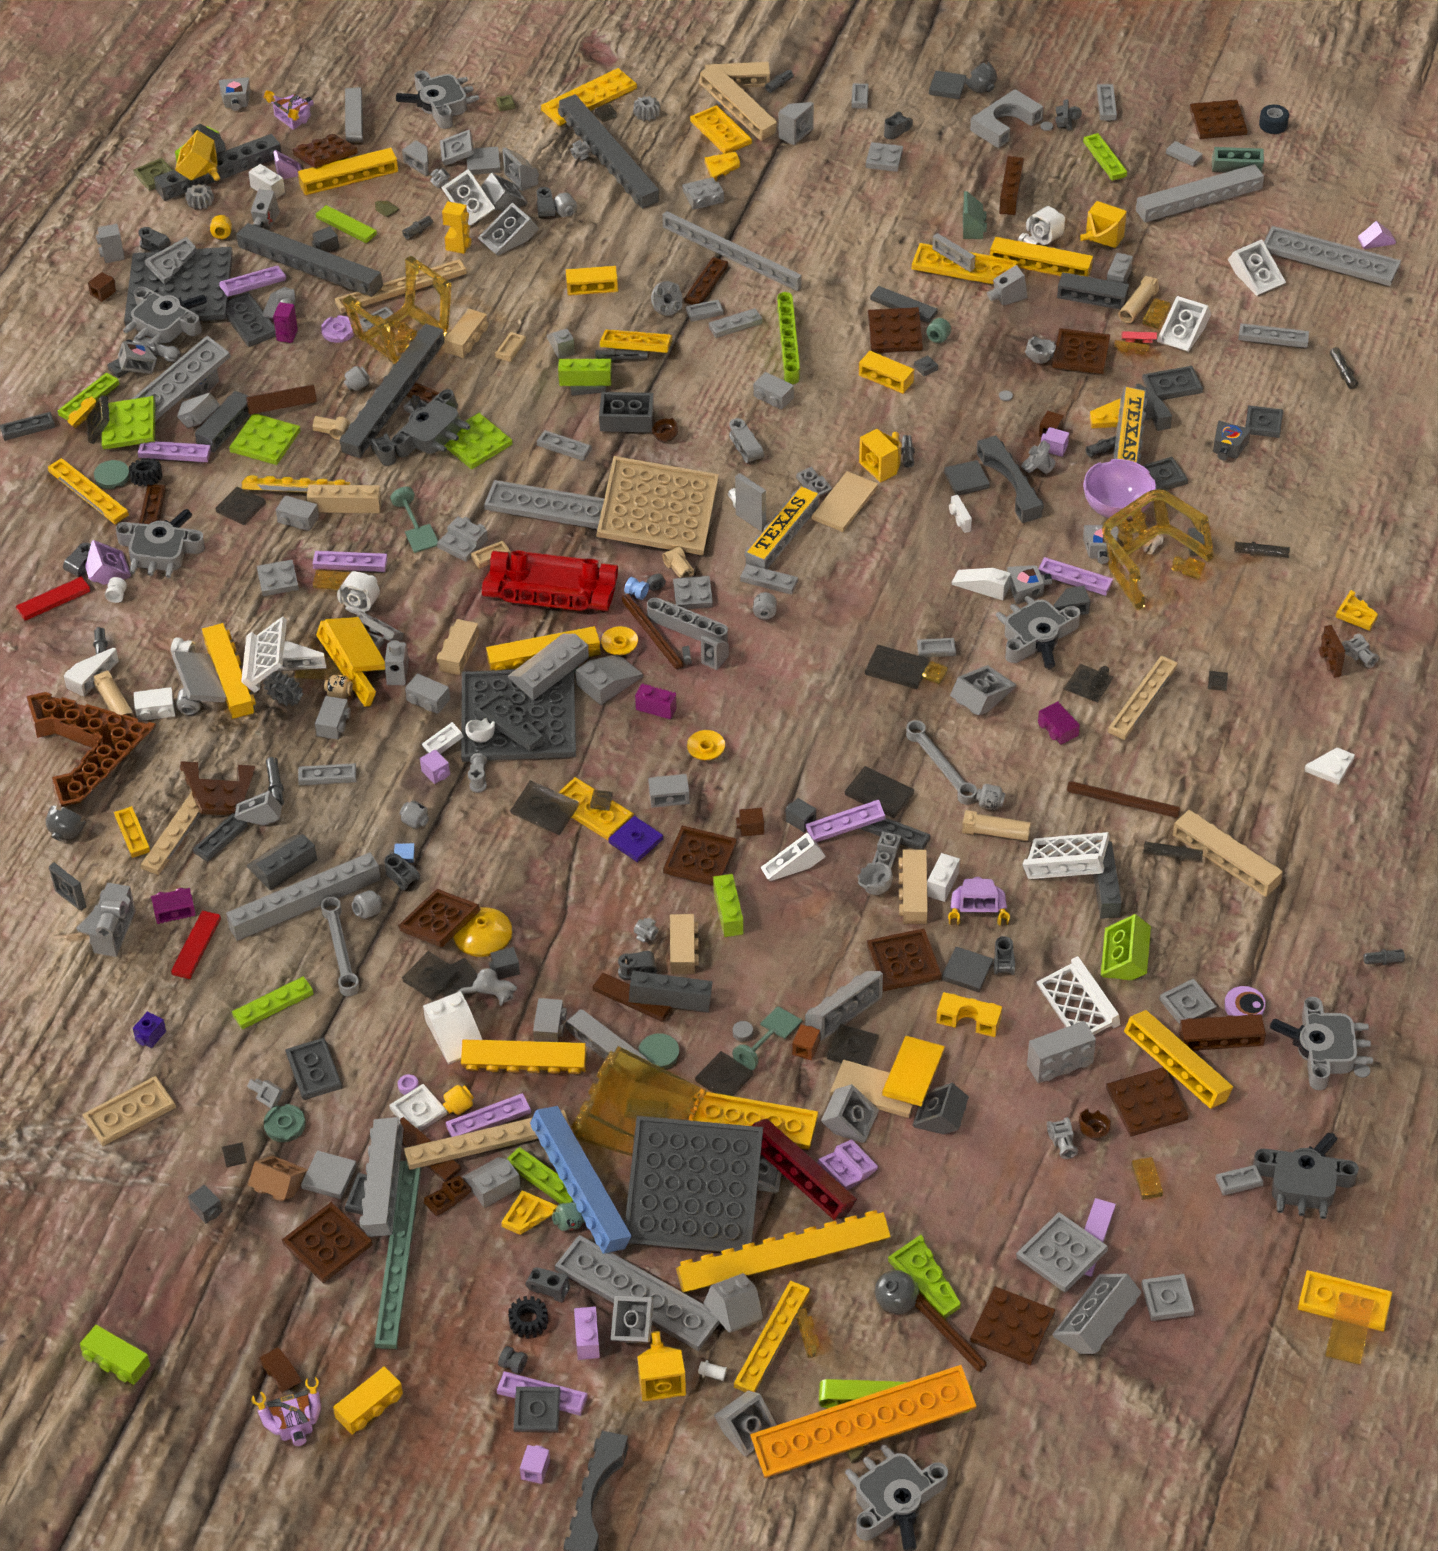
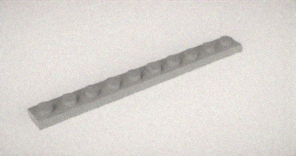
M666 211L662 215L663 228L795 291L801 289V275L670 212Z

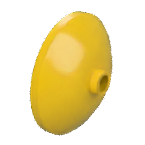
M480 907L481 911L453 936L456 946L462 952L475 957L491 956V952L503 950L509 944L512 938V925L508 917L501 911Z

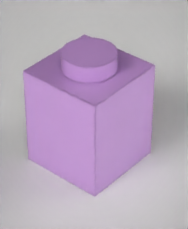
M1049 427L1047 433H1043L1041 442L1044 440L1050 444L1048 453L1063 457L1068 447L1069 432Z
M436 749L420 758L421 771L434 784L446 779L450 775L449 763Z
M527 1445L520 1466L522 1480L543 1484L550 1463L549 1450L538 1445Z

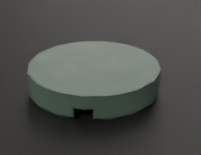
M118 460L105 461L99 464L94 471L97 485L104 489H115L119 485L121 487L128 482L130 477L128 466Z
M653 1034L642 1040L639 1046V1053L648 1059L651 1064L650 1069L654 1068L663 1071L676 1064L679 1056V1046L677 1041L669 1035Z
M285 1104V1106L281 1107L279 1105L275 1106L264 1117V1129L267 1136L277 1142L295 1140L305 1129L306 1121L303 1112L291 1104Z

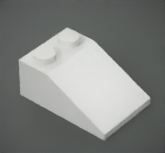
M469 169L441 187L451 202L467 205V212H469L468 225L470 226L495 210V207Z
M1263 240L1234 251L1228 259L1235 274L1256 296L1286 283Z
M1177 296L1157 338V342L1189 352L1204 331L1211 316L1208 305Z
M461 991L423 1006L425 1021L448 1065L461 1060L462 1039L482 1040L473 1015Z

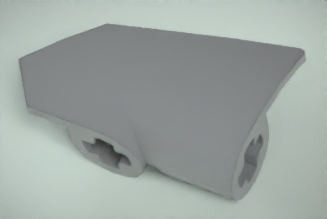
M283 287L271 293L263 311V316L273 319L275 310L280 302L294 304L295 306L294 289Z
M125 893L103 900L76 927L77 931L95 937L111 938L119 919L125 917L131 900Z

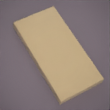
M847 471L812 514V520L844 532L878 489V483Z
M843 1060L830 1091V1096H832L835 1089L852 1084L879 1110L906 1118L910 1117L914 1104L882 1096V1090L890 1074L889 1072Z
M154 1076L82 1115L103 1147L175 1109L176 1105L158 1078Z

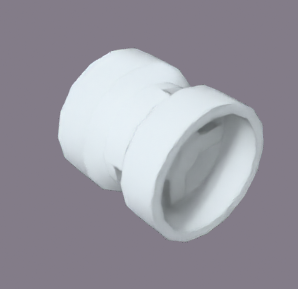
M113 577L109 580L108 588L105 592V598L113 603L122 601L127 587L125 580L119 577Z
M176 637L171 645V654L173 655V651L195 653L196 644L194 641H184L182 638Z

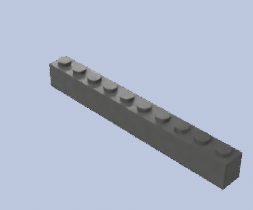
M574 94L559 100V115L566 120L568 126L574 129L576 135L580 136L583 142H587L593 155H596L601 164L606 166L609 173L624 187L626 193L631 195L634 202L642 209L659 202V189L579 97Z
M247 223L236 234L238 246L242 249L370 297L383 286L382 275L379 271Z
M425 324L417 332L416 337L409 343L406 351L401 354L400 359L392 366L391 371L384 377L381 385L376 388L373 396L367 400L365 407L362 411H359L354 422L349 425L346 433L341 436L340 445L343 453L357 458L363 456L370 446V439L376 438L444 344L443 329Z

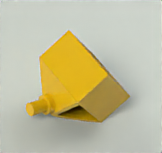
M197 130L180 149L175 171L190 180L209 173L215 181H218L220 176L217 173V154L214 140Z
M1096 201L1088 211L1086 234H1081L1080 240L1094 241L1116 248L1124 238L1127 211Z
M875 429L861 436L859 463L880 483L896 475L901 461L899 433L893 432L891 437L881 430Z
M660 1331L651 1332V1348L637 1356L642 1402L686 1396L685 1369L681 1350L664 1346V1343L661 1342Z

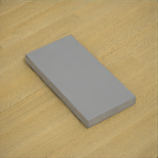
M173 651L172 657L189 700L225 702L226 695L209 654Z

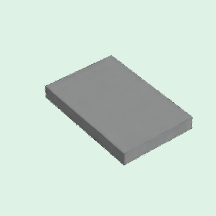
M739 473L735 476L736 515L763 532L766 526V490Z

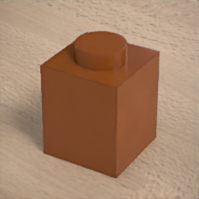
M801 1024L792 1043V1055L812 1061L820 1043V1030Z

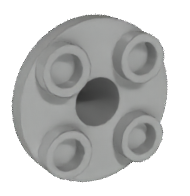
M664 281L655 286L652 291L651 302L656 312L669 316L682 308V293L678 284Z
M1043 440L1039 446L1034 445L1029 451L1030 456L1022 463L1021 467L1028 473L1036 468L1044 474L1049 473L1055 466V460L1048 453L1050 444Z

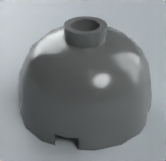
M987 61V65L982 63L970 73L972 75L970 79L967 77L965 81L966 85L973 92H990L995 88L997 72L991 63Z
M51 806L45 820L48 831L52 833L51 837L58 841L76 838L83 830L86 821L81 822L82 817L73 811L63 807L60 811L56 809L57 806Z
M891 1270L879 1277L875 1284L874 1293L878 1304L884 1311L901 1315L907 1313L915 1306L917 1295L919 1296V1289L911 1275L902 1270Z

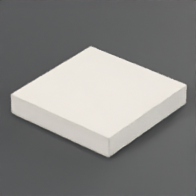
M424 1084L389 1105L390 1110L399 1120L404 1117L419 1131L424 1130L447 1115V1110Z

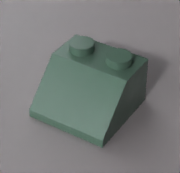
M964 191L963 239H983V232H987V222H984L986 221L987 213L983 211V204L967 191Z

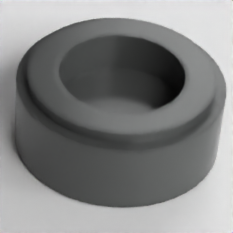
M658 573L652 575L647 580V583H649L650 590L657 591L665 585L666 580L662 574Z
M684 646L682 648L684 663L686 665L692 664L690 647Z

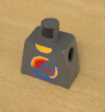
M1218 421L1213 452L1217 454L1220 460H1226L1228 457L1238 458L1249 443L1251 429Z

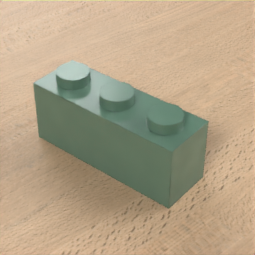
M1214 147L1212 172H1229L1254 164L1262 171L1264 149Z

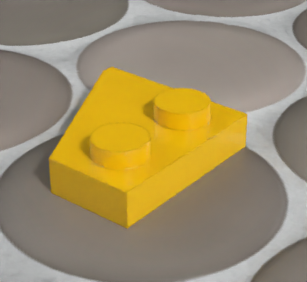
M736 152L705 157V165L710 177L717 181L718 176L722 174L726 176L731 171L739 168L740 160Z
M92 396L86 398L81 403V407L77 411L74 410L68 416L67 422L75 429L91 416L90 413L95 408L99 410L102 406Z
M1121 398L1090 411L1091 427H1117Z
M1350 590L1336 612V618L1370 631L1378 617V614L1369 608L1364 600L1360 601L1355 597V592Z
M522 1190L502 1220L501 1225L503 1228L521 1235L551 1217L553 1212L556 1211L557 1205Z

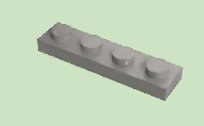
M1240 323L1238 340L1307 348L1309 331Z

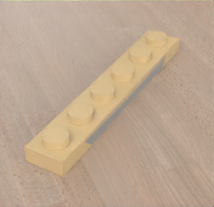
M1160 656L1109 726L1108 733L1123 740L1127 738L1177 669V662Z
M192 792L141 863L143 870L159 875L201 814L192 796Z

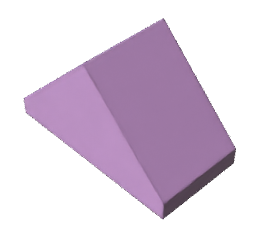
M277 150L273 152L276 172L283 179L297 177L298 171L303 170L299 162Z
M1377 221L1358 236L1363 249L1396 243L1391 232Z

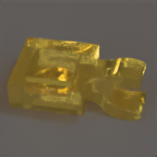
M1175 556L1171 569L1173 571L1183 570V575L1199 580L1206 563L1188 557V560H1184Z

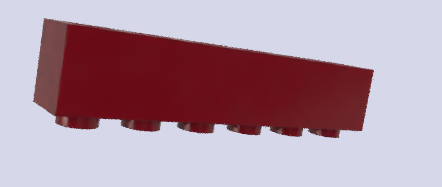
M766 1118L753 1123L752 1126L763 1127L761 1155L834 1221L848 1215L857 1201L849 1191L770 1120Z

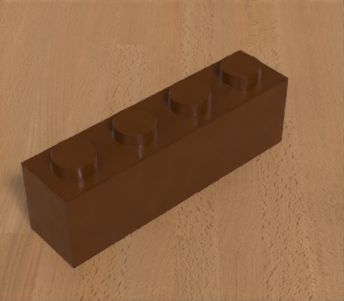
M1007 157L1000 196L999 214L1016 215L1023 175L1024 158Z
M1262 1014L1229 1015L1226 1017L1198 1019L1187 1018L1180 1020L1179 1026L1180 1040L1192 1051L1264 1046L1266 1037Z

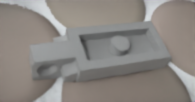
M358 612L357 617H359L364 626L370 627V631L383 634V638L389 641L402 640L404 634L401 631L364 612Z

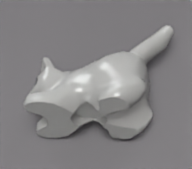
M484 968L477 974L472 987H463L457 992L461 991L462 994L478 992L495 995L499 999V1005L502 1006L513 998L512 993L516 991L517 987L509 981L498 980L494 970Z

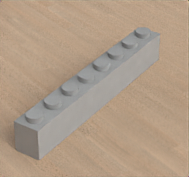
M1254 164L1138 197L1136 212L1144 222H1149L1262 189L1264 175Z
M371 852L227 912L229 928L236 941L321 906L322 900L327 897L340 898L380 881L379 865Z

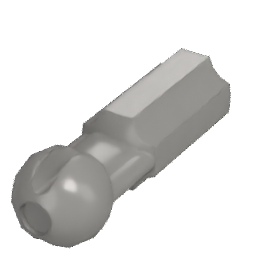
M136 336L134 337L133 342L145 344L154 356L164 357L170 363H174L180 358V351L175 346L168 347L158 342L153 347H150L148 345L151 341L150 338L144 337L137 340Z

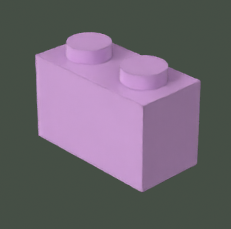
M596 1307L574 1308L578 1360L600 1358Z

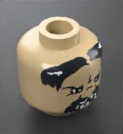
M333 674L329 680L325 681L324 690L327 691L329 697L346 699L352 694L353 682L347 676Z

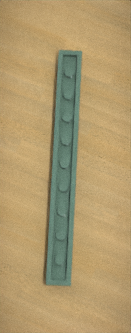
M400 1161L393 1232L389 1238L375 1337V1348L397 1349L422 1169V1167L409 1170L406 1161Z

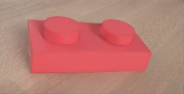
M1122 331L1121 339L1131 343H1135V339H1142V343H1153V340L1157 339V332Z

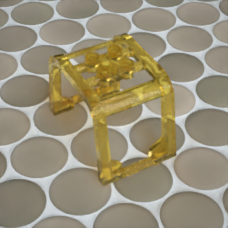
M413 256L405 259L406 289L404 305L391 316L383 319L378 314L375 316L371 315L362 308L361 302L351 295L343 299L354 336L361 341L367 342L388 357V360L393 364H396L400 359V356L397 357L394 346H396L398 353L405 352L408 348L407 339L409 338L410 342L413 341L418 332L408 327L407 323L399 322L407 315L423 326L428 324L443 329L444 336L449 328L452 284ZM419 270L433 278V286L440 295L439 321L414 305L416 274L419 273ZM358 314L375 326L363 332ZM391 326L398 329L397 335L394 331H390ZM380 334L384 348L371 339Z
M1151 490L1108 518L1102 527V535L1109 555V571L1136 610L1142 609L1146 604L1144 594L1138 587V581L1141 579L1139 567L1128 555L1160 534H1169L1205 561L1209 562L1214 558L1208 516L1166 490ZM1153 501L1157 525L1148 529V526L1145 524L1146 515L1142 512L1141 508ZM1166 503L1191 519L1196 530L1204 535L1205 545L1169 524ZM1131 516L1134 521L1128 522L1127 518ZM1115 526L1120 530L1118 538L1124 543L1122 548L1110 533ZM1137 532L1139 536L1133 540L1132 534ZM1119 562L1129 574L1130 584L1117 568Z

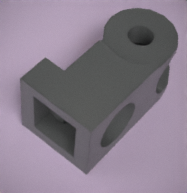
M538 1267L533 1268L525 1283L526 1287L531 1291L554 1297L555 1301L563 1303L570 1289L567 1275Z

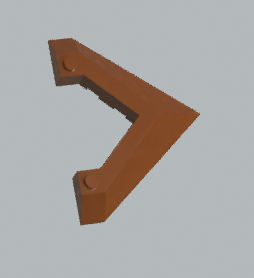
M47 692L26 696L37 738L58 734L93 748L81 759V764L74 768L71 773L52 777L54 793L59 807L80 803L156 727V724L152 722L146 724L139 722L138 718L116 714V712L89 704L85 706L80 705L75 700L64 697L59 699L52 697V694Z

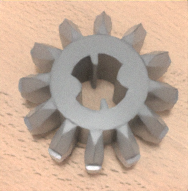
M651 95L649 97L643 96V98L638 97V100L634 101V115L637 116V119H642L643 121L656 119L660 113L659 101L655 97L651 98Z
M198 184L196 186L192 185V188H187L185 197L189 207H193L194 210L197 208L201 210L202 208L207 209L208 206L212 205L214 194L210 186Z

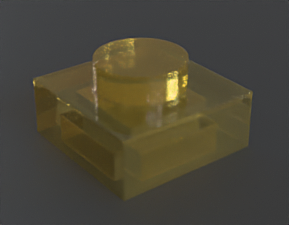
M930 661L923 672V679L940 685L947 674L948 667Z

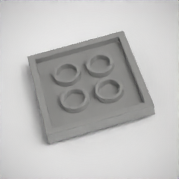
M1058 1212L1016 1253V1256L1021 1262L1066 1293L1108 1251V1246Z

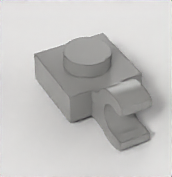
M250 1079L247 1085L248 1088L258 1093L256 1099L271 1109L277 1106L284 1091L269 1080L261 1081L256 1079L254 1081Z

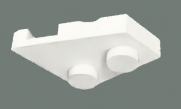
M1335 748L1305 766V772L1339 785L1352 764L1355 754Z

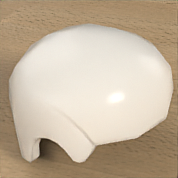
M487 718L482 721L470 720L466 724V734L475 742H486L493 737L495 722L492 721L490 724Z

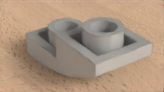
M812 466L796 475V478L803 487L819 493V497L832 490L823 476L819 477Z
M882 831L872 863H877L878 861L885 863L892 870L901 836Z

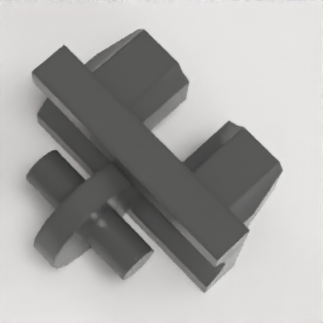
M1063 100V105L1056 107L1057 117L1055 121L1057 127L1066 126L1067 131L1072 130V119H1079L1082 115V110L1076 106L1069 108V100Z

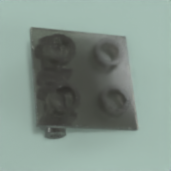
M1079 664L1064 690L1098 703L1114 677L1109 675V668L1107 666L1095 670Z

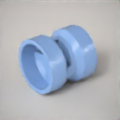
M630 577L625 584L624 592L625 594L635 595L636 598L643 600L648 593L649 583L639 582L638 579Z

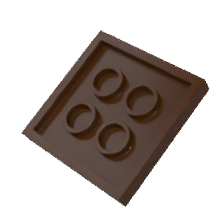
M1237 100L1190 104L1189 109L1199 139L1247 135L1248 130Z
M329 134L323 139H315L309 144H300L297 148L292 149L294 156L314 168L358 153L356 146L335 134Z
M919 307L868 310L872 352L923 351Z
M1059 328L1052 368L1104 374L1111 334Z
M682 825L664 865L663 874L713 886L714 876L725 875L737 846V839Z
M436 889L398 927L403 933L442 948L481 909L479 904Z
M924 928L867 940V948L875 971L883 973V992L941 980V972Z
M1164 1067L1106 1084V1089L1130 1137L1188 1120L1189 1115Z
M332 1202L282 1239L283 1245L322 1283H325L373 1245L372 1240Z
M995 1286L973 1330L970 1342L1031 1366L1055 1315V1309Z

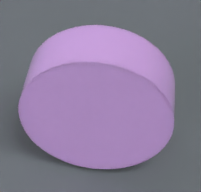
M407 1074L398 1080V1089L403 1095L419 1087L418 1079L414 1075Z

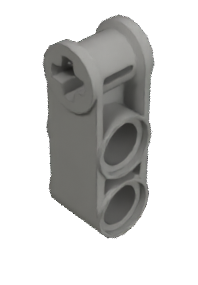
M740 418L732 419L729 423L731 429L729 437L744 461L749 463L763 458L762 446L757 442L754 434L749 430L745 422Z

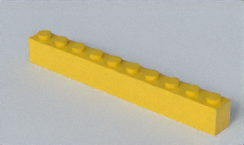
M877 1210L866 1212L865 1217L857 1219V1215L844 1218L845 1222L837 1224L836 1221L824 1224L825 1228L818 1230L816 1226L803 1229L804 1233L796 1235L795 1231L784 1234V1239L780 1240L771 1237L762 1240L763 1244L755 1246L754 1242L742 1245L743 1249L734 1251V1248L721 1251L722 1255L714 1257L713 1253L701 1256V1261L693 1262V1259L681 1261V1266H678L676 1271L682 1293L705 1288L742 1273L750 1276L888 1239L891 1236L884 1212L878 1213Z

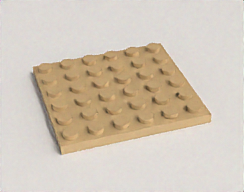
M614 456L596 537L669 550L681 547L686 553L703 555L719 474Z

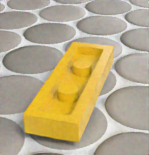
M133 807L115 811L116 822L131 858L149 853V845Z

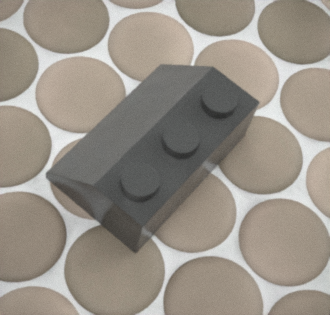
M304 834L293 835L247 864V868L271 890L317 861L315 845Z

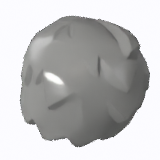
M1033 336L1032 339L1028 340L1025 353L1035 363H1046L1054 356L1056 345L1051 340H1042Z
M879 861L877 863H868L857 876L859 885L872 895H880L887 892L893 880L890 867Z

